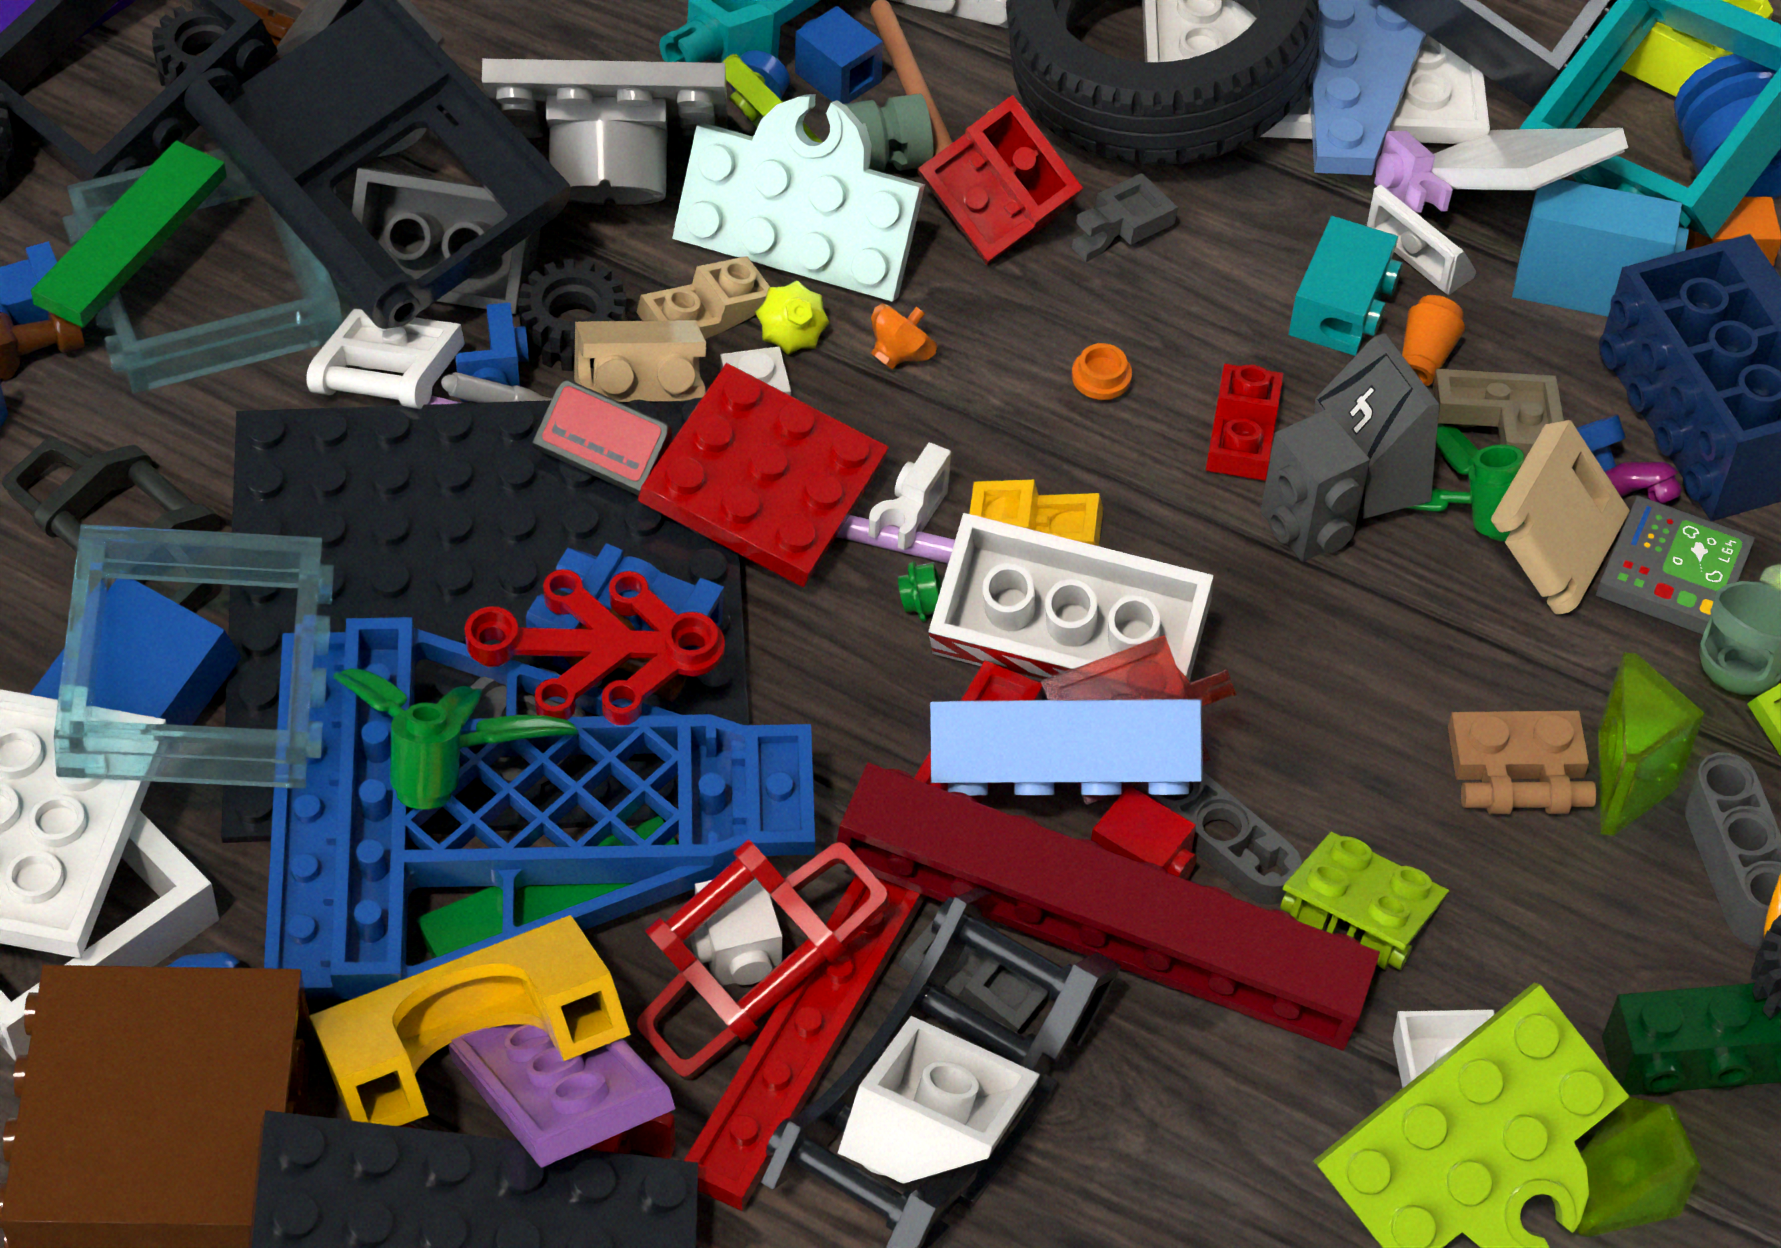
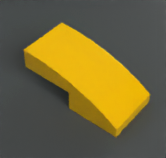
M1034 479L977 481L973 484L969 514L1099 546L1103 506L1099 493L1038 495Z

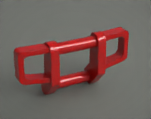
M747 839L733 852L737 857L736 860L666 922L659 917L645 930L648 936L679 969L680 973L639 1016L637 1028L681 1078L693 1080L739 1040L744 1042L759 1029L754 1024L823 961L827 959L830 963L834 962L847 950L844 946L889 905L890 895L886 888L846 844L841 842L832 844L784 879L760 850ZM845 864L870 890V898L832 933L797 892L832 866ZM756 879L808 939L738 1002H735L683 942ZM693 985L728 1027L692 1058L684 1060L676 1054L659 1034L658 1023Z

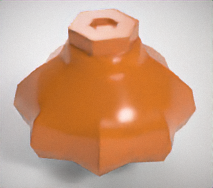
M882 303L875 307L871 321L876 342L871 354L892 370L897 364L904 361L917 362L930 359L936 354L938 345L917 327L925 313L918 307H915L909 317L905 318L887 304Z

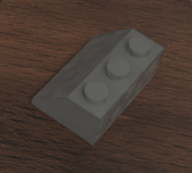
M357 168L352 214L399 267L415 279H419L459 251L464 244L475 240L508 215L479 184L377 168ZM541 228L437 301L487 309L486 305L510 302L512 313L517 314L519 311L518 298H520V288L523 283H528V276L531 274L538 253Z

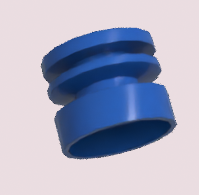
M1731 54L1717 58L1696 70L1680 87L1674 101L1675 120L1682 132L1685 145L1691 151V161L1697 176L1777 71L1739 55ZM1781 149L1744 197H1772V199H1775L1781 195Z

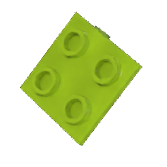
M1331 831L1284 884L1283 890L1287 892L1283 897L1280 909L1292 915L1297 921L1323 931L1332 914L1326 932L1331 934L1339 933L1344 921L1351 924L1347 935L1358 940L1362 930H1364L1365 932L1360 943L1380 951L1376 965L1384 970L1389 965L1401 970L1412 950V946L1409 945L1410 942L1447 897L1449 890L1432 882L1431 878L1423 871L1410 866H1400L1372 852L1371 848L1361 840L1340 836Z

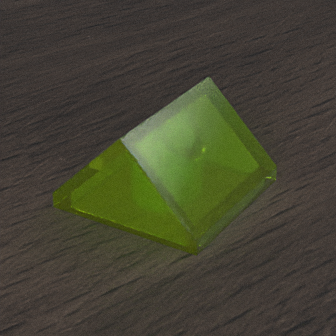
M1623 652L1598 727L1600 834L1614 836L1678 788L1705 715L1700 708L1637 653Z

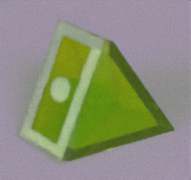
M1629 1096L1580 1153L1587 1166L1589 1197L1581 1222L1577 1226L1579 1234L1590 1237L1681 1215L1699 1175L1701 1166L1674 1106Z

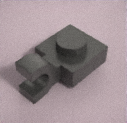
M1140 173L1097 193L1095 208L1077 215L1076 223L1086 233L1073 239L1071 248L1087 262L1103 253L1109 247L1114 237L1118 235L1132 245L1174 225L1178 206L1144 174Z

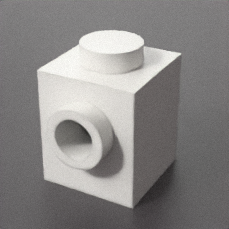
M756 879L690 936L695 957L701 963H709L712 976L721 986L733 983L750 985L760 982L782 962V934L769 894ZM712 880L696 883L695 895Z

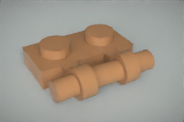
M1579 711L1451 713L1448 733L1456 780L1482 779V782L1462 783L1461 803L1463 808H1487L1488 814L1493 815L1511 814L1512 808L1545 807L1547 814H1569L1571 807L1595 806L1596 787L1593 781L1570 782V779L1584 778L1589 765ZM1511 779H1540V782H1512Z

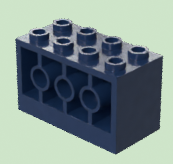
M1751 234L1622 267L1615 294L1611 298V308L1605 329L1599 340L1600 355L1606 367L1614 370L1627 390L1628 400L1632 408L1637 412H1641L1654 432L1659 450L1665 456L1670 457L1683 477L1688 495L1693 500L1699 502L1711 522L1781 502V278Z

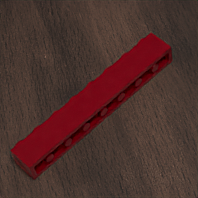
M867 762L839 826L836 843L846 844L875 877L945 902L950 897L955 898L981 886L992 892L981 914L982 917L1087 956L1098 952L1121 965L1120 968L1341 1051H1344L1360 1017L1380 951L1362 945L1358 940L1349 935L1341 933L1331 934L1297 921L1292 915L1284 911L1266 910L1234 898L1230 893L1219 887L1202 886L1174 876L1154 863H1139L1105 850L1101 845L1092 840L1074 839L1042 827L1032 818L1022 815L1012 816L982 805L967 794L947 792L920 782L907 772L899 769H885Z

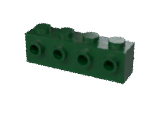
M1755 983L1618 994L1604 1029L1602 1040L1611 1073L1628 1095L1781 1082V1013L1779 1012L1770 1019L1762 1011L1767 998L1755 999L1752 991Z

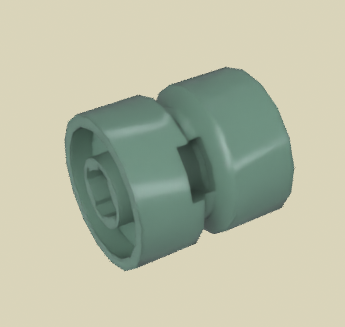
M922 94L890 97L887 99L884 107H879L874 100L844 104L862 124H866L872 145L869 169L884 173L887 164H892L897 171L918 169L933 158L931 121L927 104Z

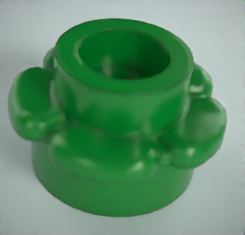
M913 561L908 564V574L898 576L900 597L906 613L917 611L919 619L922 622H928L927 615L934 614L942 586L934 562L917 566L916 562Z

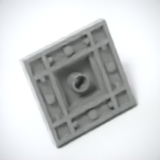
M482 58V84L487 97L526 138L544 136V129L550 130L549 163L570 184L571 194L568 202L604 205L607 200H613L616 205H639L662 201L666 194L669 131L681 132L682 139L693 141L696 126L706 123L728 129L725 63Z

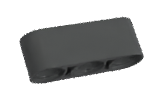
M1718 752L1707 756L1701 762L1684 807L1685 817L1729 929L1743 943L1760 947L1763 941L1768 908L1781 874V833L1758 776L1751 764L1741 756Z

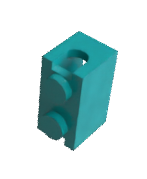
M1331 215L1296 293L1288 335L1356 356L1365 334L1376 336L1386 306L1385 302L1380 301L1382 294L1392 296L1396 289L1403 262L1392 259L1397 246L1398 236Z

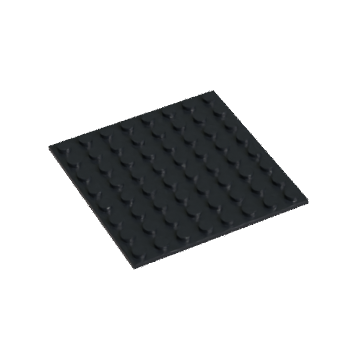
M702 398L684 401L632 400L620 403L667 423L672 429L673 441ZM552 400L426 404L421 409L397 405L236 411L228 636L242 658L228 675L226 684L222 843L271 841L283 633L346 632V618L412 617L414 628L466 644L465 624L467 619L475 611L491 606L508 610L517 620L518 627L526 628L528 610L537 596L544 595V580L551 572L556 570L557 564L567 548L598 557L604 545L608 543L622 549L623 557L632 556L652 564L660 572L695 586L700 578L724 586L723 619L719 628L724 636L725 652L719 665L703 675L688 676L683 689L673 702L651 694L642 702L680 715L711 714L742 725H749L739 554L639 502L638 495L534 449L533 440ZM560 589L553 592L559 596L569 595V593ZM490 640L485 642L484 644L494 645L501 643V641ZM514 655L511 658L539 669L542 667L555 671L559 675L566 672V670L553 665V656ZM427 659L419 660L416 664L414 704H437L440 699L454 688L460 686L471 687L480 677ZM616 668L610 675L604 677L594 686L604 689L611 682L617 680L627 681L634 674ZM585 711L586 717L599 716ZM655 753L634 754L624 764L645 781L665 762ZM580 755L578 760L565 773L578 782L598 763L589 755ZM459 762V769H460V768L463 766V764H461V763ZM678 774L658 791L662 797L677 809ZM610 775L590 794L609 811H612L632 792L614 776ZM476 777L454 797L475 814L496 793ZM547 781L543 784H534L522 796L543 813L564 792L551 781ZM577 804L556 825L561 829L594 827L598 822ZM643 804L623 823L627 826H636L659 815L647 804ZM509 806L488 827L494 832L519 831L525 829L530 823ZM442 807L419 828L426 834L453 833L462 824Z

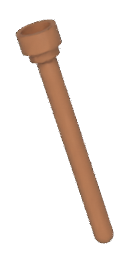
M876 0L871 5L870 13L906 95L922 94L926 101L931 121L934 157L953 142L891 4L886 0Z

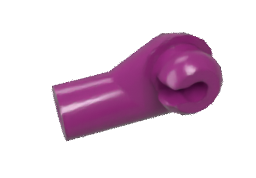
M1624 462L1605 471L1621 497L1646 488L1650 500L1663 504L1681 494V485L1674 476L1678 472L1667 462Z

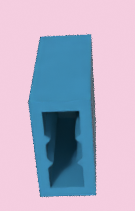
M1563 179L1537 188L1519 257L1512 298L1608 317L1611 308V298L1615 294L1622 267L1685 251L1689 229L1678 227L1682 203Z

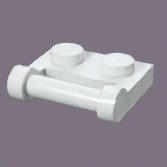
M353 309L311 361L307 371L309 391L317 394L333 395L337 390L396 399L400 401L402 406L421 409L423 405L429 403L434 383L465 344L461 324L415 317L404 326L382 329L378 328L363 310ZM346 365L358 366V367H360V368H362V369H368V370L378 369V370H385V371L398 372V373H404V374H403V376H401V375L387 374V373L374 372V371H368V370L354 369V368H348V367H346Z

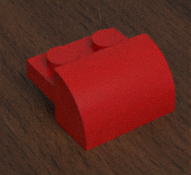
M1014 95L966 128L963 136L918 168L919 176L986 265L997 259L1029 234L1033 236L1062 213L1083 190L1082 185Z

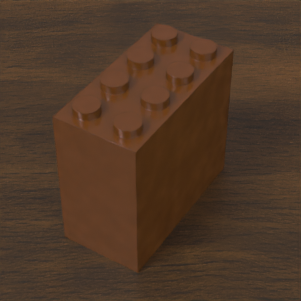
M42 965L38 993L29 992L25 1002L24 1027L26 1035L31 1036L28 1055L19 1054L14 1068V1092L16 1098H21L18 1117L7 1119L3 1134L5 1162H10L7 1183H0V1228H3L5 1234L4 1248H248L260 1127L265 1110L301 1115L307 1114L314 1037L301 969Z

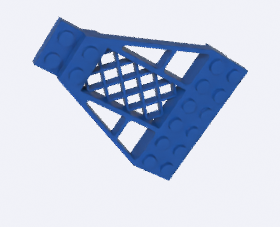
M412 617L346 618V632L283 633L264 968L301 969L307 1000L354 999L569 915L573 917L582 931L695 889L696 883L713 880L737 859L733 852L747 839L764 856L815 855L811 724L742 725L711 714L680 715L642 702V714L635 722L629 725H615L609 722L603 715L602 692L604 689L593 686L578 697L575 703L576 706L581 707L586 712L599 716L569 718L568 721L578 729L576 736H544L494 744L483 743L460 748L459 762L463 766L459 769V783L456 789L451 792L449 802L434 809L414 808L411 810V807L402 804L398 800L397 791L390 783L391 723L393 717L388 712L375 710L358 695L335 680L333 677L334 673L355 668L369 671L386 679L406 694L407 701L402 708L407 710L415 703L416 664L419 660L427 659L479 677L485 676L496 680L498 683L507 685L506 716L518 715L519 692L525 691L535 695V690L540 683L547 679L558 678L561 675L512 659L502 666H484L470 656L466 644L414 628ZM561 697L548 698L562 704L566 701ZM620 698L611 704L615 707L623 708L631 705L633 702L629 699ZM489 718L468 719L465 726L460 729V735L477 732V723ZM569 753L571 755H589L598 763L578 782L574 781L557 766ZM655 753L665 763L645 781L624 764L634 754ZM500 756H522L531 764L510 783H507L489 767ZM677 774L678 809L658 793ZM610 775L614 776L632 792L612 811H609L590 794ZM545 776L564 794L542 813L522 795ZM478 777L496 795L473 814L454 796ZM578 804L598 823L576 842L559 828L556 823ZM643 804H647L666 821L645 841L623 823ZM511 806L530 824L507 843L488 825ZM443 807L462 825L441 844H438L419 827ZM679 832V845H665ZM610 834H613L625 846L598 845ZM543 835L557 846L529 848ZM475 836L489 847L461 849ZM410 840L421 850H410ZM633 883L522 926H515V896L517 891L523 886ZM496 886L503 890L502 933L418 965H406L408 897L414 889L420 887Z

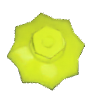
M797 280L785 287H769L765 302L755 311L762 324V340L780 346L787 355L799 349H816L820 333L830 324L823 310L822 295L809 291Z

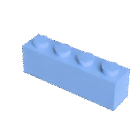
M1202 699L930 702L931 783H948V792H961L969 796L988 795V783L1014 782V795H1054V782H1081L1082 795L1121 794V782H1148V794L1180 795L1189 794V782H1201L1203 780Z

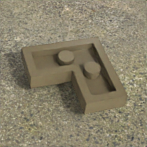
M1436 369L1433 395L1439 403L1438 423L1454 424L1463 428L1477 425L1498 427L1500 444L1519 448L1524 454V459H1526L1545 424L1564 421L1556 376Z

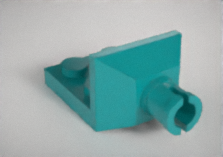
M688 0L687 23L677 30L667 33L660 39L659 47L662 58L665 62L685 61L704 63L707 60H712L714 63H722L732 54H737L740 57L747 51L758 50L769 53L778 59L780 26L820 0Z

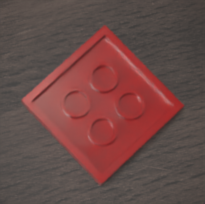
M726 363L642 484L638 501L804 588L880 469L889 447Z

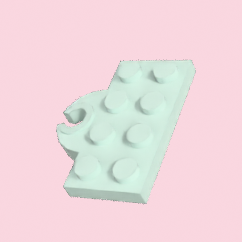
M816 94L802 95L777 104L761 119L754 137L706 123L696 126L672 239L738 258L748 256L752 262L885 300L894 301L899 297L925 184L869 169L872 145L866 124H862L846 105L838 100L830 104L826 112L830 124V133L823 143L811 140L803 128V120L806 114L815 107Z

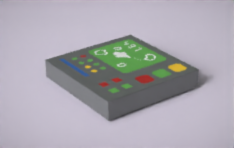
M1637 495L1601 578L1596 596L1703 635L1710 618V611L1716 592L1726 584L1739 581L1755 537Z

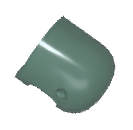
M1739 581L1726 584L1716 592L1710 611V618L1700 643L1699 655L1703 670L1716 685L1726 691L1739 695L1762 694L1781 683V590L1761 582Z

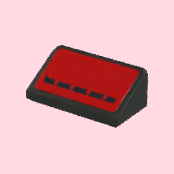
M564 379L557 388L533 440V448L639 496L642 484L672 442V429L663 421L569 379Z

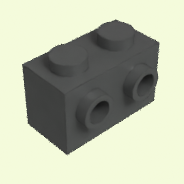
M1327 409L1275 432L1260 510L1267 519L1276 539L1283 544L1287 543L1302 562L1323 552L1333 553L1338 551L1353 538L1370 463L1369 457Z

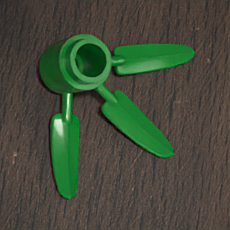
M1438 423L1436 446L1443 457L1459 474L1469 475L1470 492L1432 488L1430 502L1407 508L1439 512L1445 510L1448 503L1471 504L1474 528L1491 539L1506 541L1511 531L1499 532L1492 523L1491 518L1525 460L1522 450L1515 446L1504 444L1492 445L1478 450L1454 424Z
M350 668L342 672H336L333 676L335 680L350 689L375 710L388 712L393 717L391 723L390 783L397 791L398 800L402 804L415 809H434L449 802L451 792L456 789L459 783L460 748L483 743L494 744L526 738L561 735L576 736L578 734V729L575 725L566 719L544 715H511L483 719L476 725L477 732L460 735V729L465 726L482 698V689L460 686L448 692L437 704L418 703L404 710L402 706L407 701L406 694L386 679L374 673Z

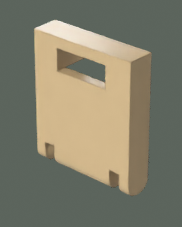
M1566 420L1545 424L1492 515L1491 521L1499 532L1511 531L1505 541L1506 545L1542 597L1549 596L1547 604L1553 613L1564 614L1575 609L1580 603L1630 510L1572 421Z

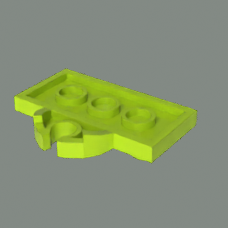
M1534 982L1315 1158L1313 1162L1382 1248H1443L1462 1232L1480 1248H1549L1544 1237L1523 1228L1520 1219L1523 1205L1535 1195H1549L1555 1204L1556 1220L1573 1233L1584 1213L1589 1197L1587 1166L1574 1141L1628 1099L1629 1095L1540 984Z

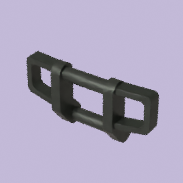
M48 438L5 475L2 485L12 499L34 517L35 525L49 537L58 536L102 575L101 582L107 589L111 587L121 572L142 584L176 553L192 572V576L170 600L192 611L213 591V580L204 566L188 548L204 544L217 532L220 526L219 515L204 503L195 504L152 467L153 461L151 457L137 445H128L101 452L88 458L57 438ZM56 462H64L77 470L41 504L26 492V488ZM136 485L161 506L166 513L159 516L117 555L78 520L112 489L118 490Z

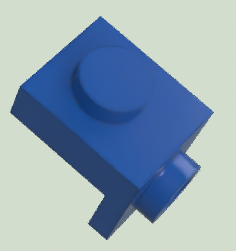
M510 302L488 304L486 308L490 350L458 353L456 355L457 372L510 386H520L518 363L529 362L525 326H513ZM460 398V400L463 402H469V400Z

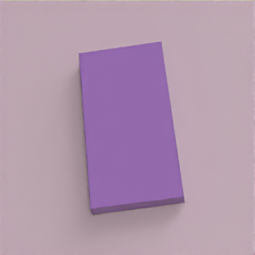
M526 1024L503 1025L488 1029L487 1027L461 1035L447 1044L453 1063L541 1168L675 1109L669 1087L622 1038L566 1061L562 1059L544 1030Z

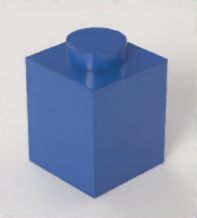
M838 6L817 19L808 21L801 29L796 31L795 73L832 102L838 100L842 104L850 103L881 83L883 40Z

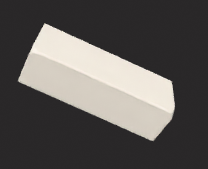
M1381 184L1374 188L1367 226L1397 235L1398 241L1394 251L1397 255L1448 295L1474 279L1476 270L1461 248Z

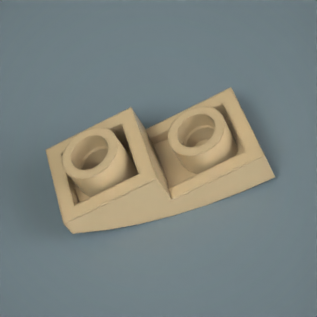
M748 256L697 266L693 282L690 285L641 295L637 314L642 321L696 320L704 339H707L756 315L755 311L765 302L770 286Z

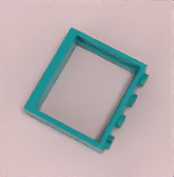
M1617 0L1519 129H1575L1656 22L1777 71L1689 188L1617 155L1572 174L1579 183L1680 202L1682 206L1678 227L1685 229L1687 227L1712 239L1781 149V24L1722 0Z

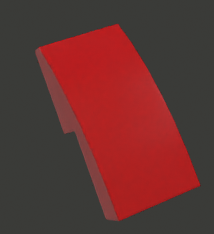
M1224 363L1205 471L1266 481L1283 373L1268 371L1257 365L1238 366Z

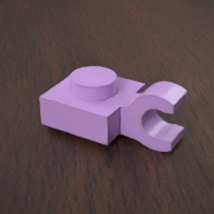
M1387 131L1382 153L1376 162L1374 184L1377 186L1381 184L1416 213L1422 212L1424 202L1434 204L1440 211H1447L1453 191L1450 184L1439 179L1431 172L1435 159L1434 154L1407 131Z

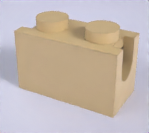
M696 320L575 322V383L618 402H630L632 400L685 401L704 396L705 385L700 377L699 357H706V341ZM590 358H594V368H590Z

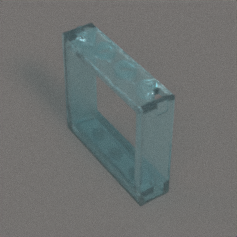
M222 149L204 152L225 162L227 177L196 210L260 195L259 191ZM152 165L68 185L67 190L73 215L62 217L70 246L73 247ZM265 198V203L303 299L137 341L121 294L118 291L95 315L99 330L111 329L113 336L105 337L104 341L114 373L125 370L133 394L324 345L342 324L339 298L328 270Z
M81 524L54 729L56 777L306 789L308 757L321 758L323 722L311 721V708H325L327 668L315 667V655L328 656L330 616L318 615L319 604H332L334 565L321 564L322 538ZM108 578L298 588L287 730L91 721Z

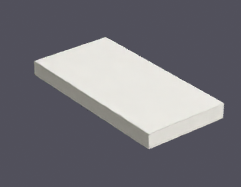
M1623 128L1491 130L1489 135L1467 140L1435 153L1431 172L1439 179L1450 184L1452 189L1535 190L1625 152L1624 149L1628 148Z

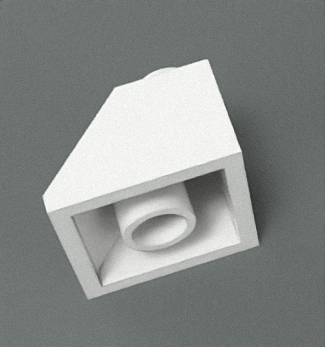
M910 1016L859 1085L838 1154L862 1164L873 1173L888 1176L900 1183H907L988 1159L1035 1088L1040 1074Z

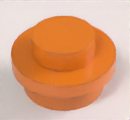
M1106 343L1090 345L1082 351L1081 355L1073 363V384L1078 391L1090 398L1108 400L1119 397L1128 390L1131 384V365L1124 352L1114 345Z

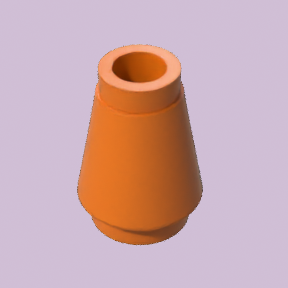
M1438 295L1422 297L1418 304L1409 309L1402 356L1425 386L1433 383L1436 369H1441L1465 332L1464 313L1461 307L1454 301Z

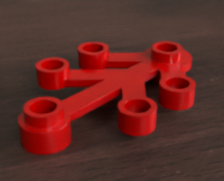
M567 569L553 571L545 578L543 583L544 602L547 608L556 614H572L587 629L520 628L511 612L494 606L484 607L475 611L469 616L465 624L468 653L474 660L487 667L502 666L514 655L585 657L558 678L547 679L538 685L535 690L537 715L568 720L575 713V700L629 658L652 659L627 681L617 680L611 682L602 692L603 715L609 722L621 726L635 722L642 714V701L677 674L698 676L708 673L719 665L725 652L723 633L711 618L698 612H685L677 615L648 589V582L645 577L633 571L621 572L611 579L609 584L610 605L620 615H639L654 631L630 630L583 588L582 580L577 573ZM560 588L573 590L567 596H559L553 593ZM624 590H635L639 593L632 598L619 595ZM490 640L501 641V643L494 645L484 644L485 642ZM689 645L700 647L697 650H685L682 648ZM551 697H561L566 700L558 706H551L545 703ZM620 698L629 699L633 702L631 705L623 708L615 707L611 704Z

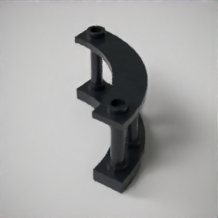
M981 886L955 898L950 897L944 902L931 928V932L936 935L935 939L905 991L873 1038L844 1074L815 1103L793 1119L786 1118L779 1124L766 1148V1155L772 1158L761 1183L774 1190L803 1168L886 1218V1227L893 1231L886 1248H935L949 1233L951 1226L942 1220L957 1203H960L966 1208L971 1209L1015 1151L1059 1082L1047 1074L1053 1064L1058 1062L1069 1041L1078 1046L1081 1045L1121 967L1118 963L1097 952L1074 965L1069 963L1063 968L980 921V916L992 893ZM966 944L1050 992L1049 1000L1055 1004L1037 1036L1031 1033L1024 1037L942 990ZM928 1013L1009 1061L1040 1074L1035 1088L988 1159L920 1178L926 1183L914 1192L906 1190L901 1194L825 1148L840 1131L842 1133L845 1132L859 1085L910 1016L923 1020Z

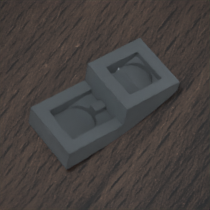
M933 921L905 952L898 964L912 976L916 973L936 937L931 932ZM967 944L942 990L1015 1032L1020 1029L1049 993L1044 988Z

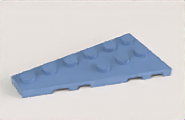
M1319 0V58L1317 59V68L1309 86L1314 173L1372 175L1383 148L1386 133L1390 130L1392 118L1405 92L1410 72L1413 70L1427 34L1379 0Z

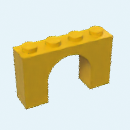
M571 915L309 1016L330 1075L350 1120L401 1126L429 1115L415 1074L423 1062L432 1054L451 1043V1040L466 1033L486 1027L488 1029L503 1025H532L544 1030L548 1034L564 1061L631 1035L611 973Z

